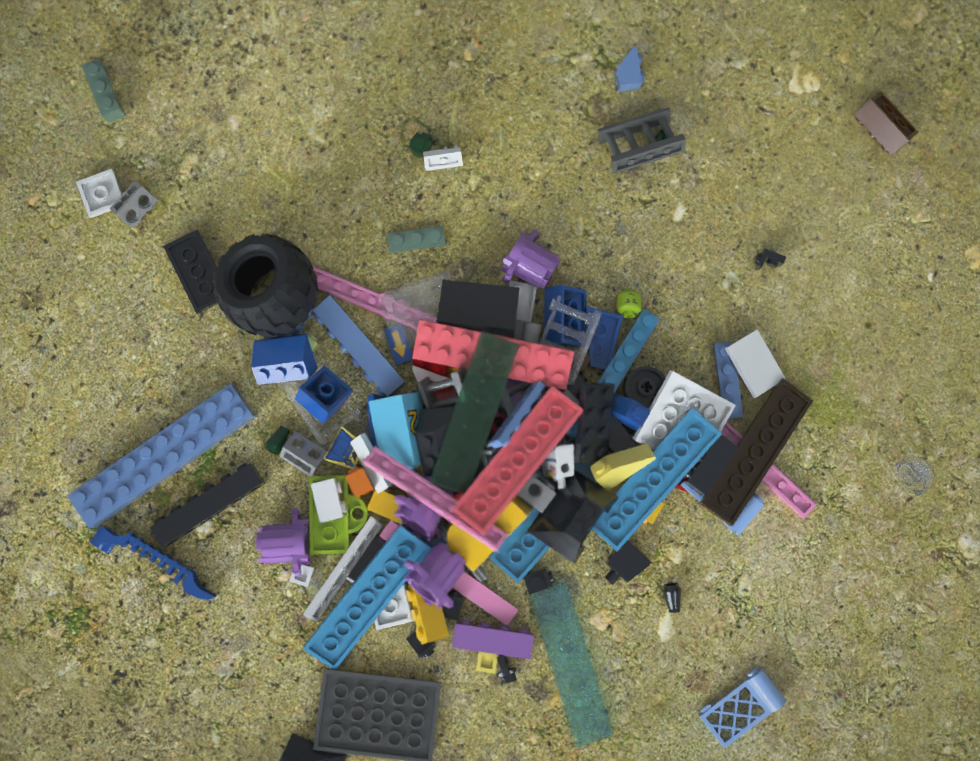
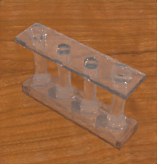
M558 296L557 300L553 298L549 307L552 313L539 344L572 350L546 340L549 329L578 339L581 345L579 350H573L572 360L574 363L570 369L567 383L574 386L602 312L594 310L593 314L590 312L589 314L561 304L562 297ZM558 310L586 321L585 323L588 324L586 332H579L554 322L553 318L556 311Z
M315 358L319 365L314 374L324 365L328 369L331 368L325 359ZM308 379L279 382L322 447L330 444L328 438H330L332 433L353 419L359 424L362 422L360 417L363 415L357 406L353 408L347 399L344 403L350 413L326 429H321L317 424L319 420L295 400L298 387Z

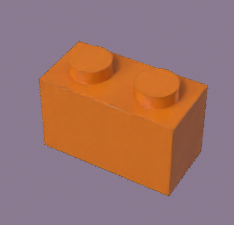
M357 466L348 471L349 475L345 476L355 498H361L375 491L363 467Z

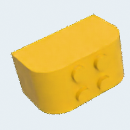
M516 495L495 521L494 525L509 536L533 509L521 497ZM454 523L448 530L447 542L454 554L457 552L472 571L494 551Z

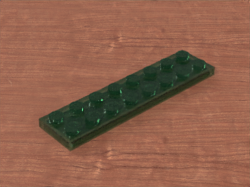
M483 331L480 332L429 481L430 484L461 494H465L470 488L519 347L518 343Z

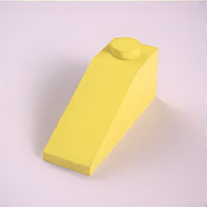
M646 443L607 455L590 466L595 480L609 491L656 458L649 444Z

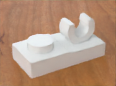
M454 145V148L447 149L446 146L444 150L423 152L426 171L463 166L461 148L457 145Z

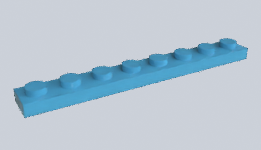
M646 309L641 311L597 383L615 384V393L660 320L658 317ZM578 419L566 433L567 436L575 441Z

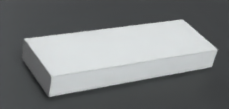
M363 433L352 440L350 443L377 493L392 486V482L363 464L373 449L367 435Z

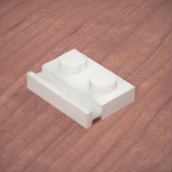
M510 281L509 287L520 288L516 320L531 323L537 287L527 283Z

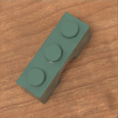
M98 58L83 64L82 68L102 117L108 123L125 117V112L111 86L113 82L104 63Z

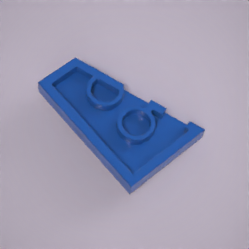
M586 306L590 367L605 371L613 358L623 316Z

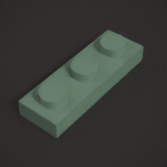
M443 226L387 233L390 253L446 246Z

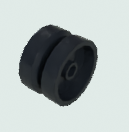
M641 366L633 370L624 380L622 387L623 397L636 400L649 409L666 378L657 368ZM641 386H646L647 391L644 392L645 390Z

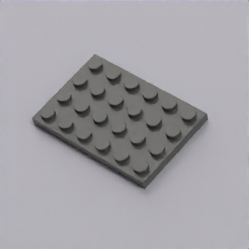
M324 668L313 750L404 761H432L441 682Z

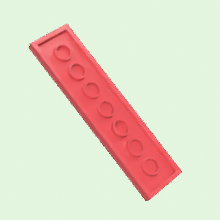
M420 319L412 358L457 368L466 367V370L529 383L540 381L545 386L566 390L574 351Z
M552 386L522 422L521 426L513 433L510 442L500 449L453 507L452 511L484 536L579 418L584 409Z

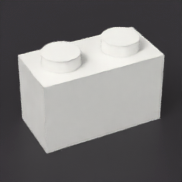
M333 478L311 484L320 523L345 517L344 513L347 512L345 501H341L340 493H343L340 481L337 482Z

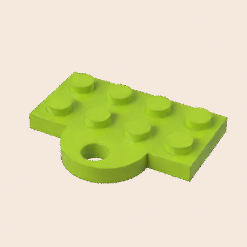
M347 475L309 476L310 555L346 553L350 547L349 534L361 530L368 520V510L365 502L361 498L349 495V484L345 478ZM335 478L337 482L340 481L343 493H340L341 501L346 503L347 512L344 513L345 517L320 523L311 484ZM356 508H361L364 512L363 517L359 520L353 516V511Z

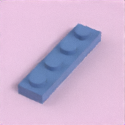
M734 342L714 343L719 395L736 405L728 419L742 418L743 412L738 373L725 350L726 347Z
M537 381L530 384L489 442L494 449L501 446L504 447L510 442L512 432H515L521 426L522 422L520 421L531 412L533 402H536L542 396L541 391L545 387L543 383Z

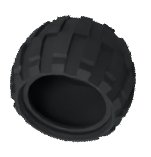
M265 233L260 236H255L254 234L246 236L242 241L231 245L217 263L218 267L213 275L215 287L213 291L216 301L226 318L247 333L258 334L264 337H278L281 333L288 334L296 330L295 327L300 323H304L307 320L309 312L316 305L318 282L311 261L299 247L286 239ZM275 270V276L271 285L262 293L250 296L258 280L266 273Z

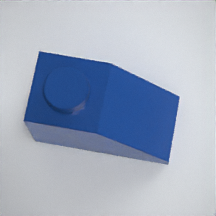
M614 394L612 416L634 431L641 428L651 410L636 400Z

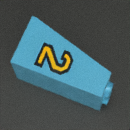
M419 392L369 401L377 447L409 469L418 468V464H421L416 431L420 410H423L422 395Z

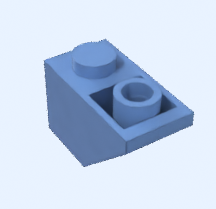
M633 47L617 67L615 76L618 92L638 90L645 80L644 72L640 71L642 57L641 53H638L637 47Z

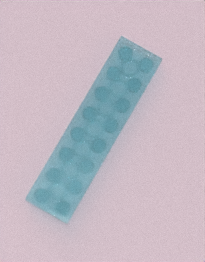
M567 583L530 594L576 748L614 736Z

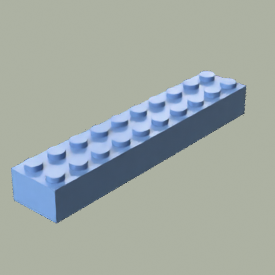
M230 383L67 496L87 527L97 528L256 418V415L236 386Z

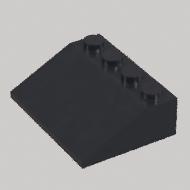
M443 279L437 323L515 338L520 288Z

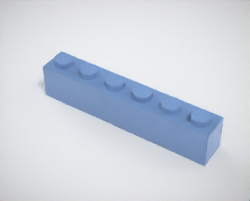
M328 296L313 309L316 314L314 316L315 320L320 325L323 323L328 328L326 330L327 334L332 339L337 338L340 344L338 346L345 354L347 352L351 354L353 358L350 360L357 368L361 366L364 369L363 375L369 382L374 381L377 384L375 389L382 397L385 395L391 397L406 384L331 296Z

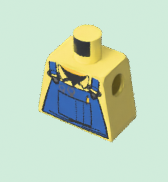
M341 427L324 460L350 469L357 467L358 464L362 465L350 443L356 437Z

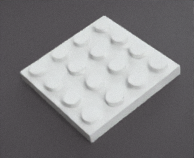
M670 370L649 408L651 410L642 427L637 429L633 439L641 444L648 443L650 448L654 450L691 408H694L721 432L736 405Z

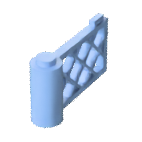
M682 482L680 485L700 502L703 496H699L695 490ZM754 493L733 526H729L725 522L723 523L739 536L764 507L762 504L763 499Z
M754 667L747 673L748 677L712 706L708 703L700 709L702 712L699 715L724 749L787 702L762 668L757 669ZM744 687H747L750 691L749 700L738 699L739 691ZM727 700L735 701L734 712L723 711V705ZM738 702L749 703L748 714L737 713ZM752 704L761 705L765 711L760 715H751ZM712 712L719 713L718 724L710 723L706 717ZM722 714L733 715L732 726L721 725ZM736 716L747 717V725L743 728L735 727ZM721 728L732 729L731 737L726 741L720 737Z

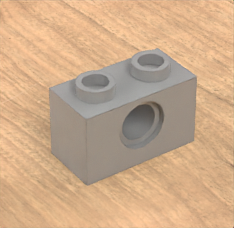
M534 473L517 495L542 513L556 493L553 491L554 487L546 481L544 483L540 482L537 479L539 476ZM531 484H536L539 487V493L535 496L531 495L528 491Z

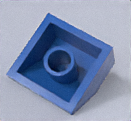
M324 365L299 387L295 400L322 424H325L340 409L353 392V389Z

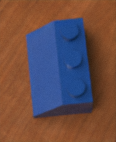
M564 285L544 288V345L557 347L587 346V290Z
M307 333L260 339L253 342L252 370L258 385L310 379L318 369Z

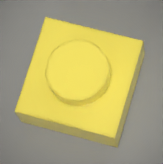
M478 652L476 671L495 674L498 654Z

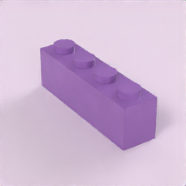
M460 619V622H456L452 648L531 659L534 634L530 633L529 629L518 628V631L510 630L511 627L499 625V628H493L490 623L480 622L479 625H473L470 620Z

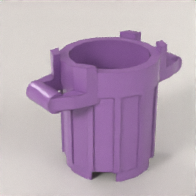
M532 230L530 236L521 232V237L514 245L509 256L506 255L502 262L504 267H500V270L505 273L503 282L505 284L510 283L512 276L516 275L538 289H544L552 278V273L558 267L561 259L555 253L535 243L539 235L537 230Z
M430 476L424 477V479L450 496H454V493L446 485L442 488L436 484L435 481L437 479ZM401 495L395 497V502L399 507L394 514L414 531L413 534L418 537L426 536L428 541H431L432 537L438 539L442 537L443 533L437 527L443 517L412 495L408 498Z
M293 508L291 511L292 523L258 527L260 532L256 533V550H260V553H262V558H258L259 563L293 562L292 572L295 576L299 577L302 575L301 566L311 564V559H309L308 519H301L300 511L297 508Z
M443 543L433 546L420 564L412 560H406L405 567L410 572L404 580L408 581L410 586L425 598L424 602L430 606L436 604L438 609L442 605L448 608L453 606L454 603L447 593L463 574L466 567L465 560L457 552L453 554L446 549L449 546Z

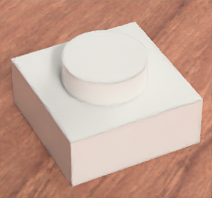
M302 565V575L297 577L292 572L289 581L309 587L315 568Z

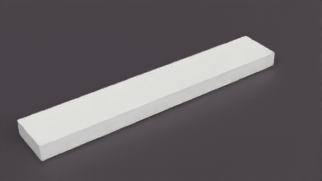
M372 516L369 518L303 613L305 617L314 621L319 620L365 550L384 526L382 522Z

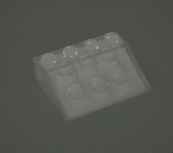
M449 269L377 295L397 352L415 346L420 319L437 323L442 280H452Z

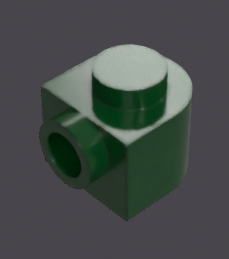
M416 132L410 140L411 153L417 158L424 157L423 152L430 151L433 147L431 137L424 132L422 134Z

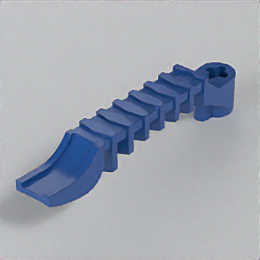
M101 525L90 540L93 546L106 554H109L115 545L127 547L129 544L131 545L130 550L136 552L141 547L143 549L139 555L145 558L150 552L152 555L148 560L152 563L157 558H160L161 561L157 565L163 569L167 563L170 564V567L165 572L169 576L173 574L175 569L180 570L173 579L174 583L178 584L186 574L187 576L183 581V589L188 594L204 600H212L217 596L201 586L197 579V572L191 570L190 566L182 564L180 560L172 558L170 554H165L162 552V549L155 548L152 543L145 542L144 538L137 537L134 532H128L127 535L119 536L110 528Z

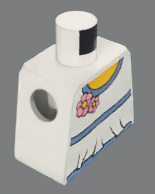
M573 444L556 445L542 463L544 477L553 478L554 489L566 488L565 477L574 475Z

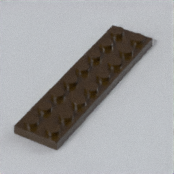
M780 379L738 442V451L709 493L702 497L699 504L727 525L733 526L813 400L785 379Z

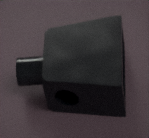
M627 540L618 551L614 549L607 559L606 564L611 570L604 578L612 585L620 577L625 582H629L650 566L652 562Z

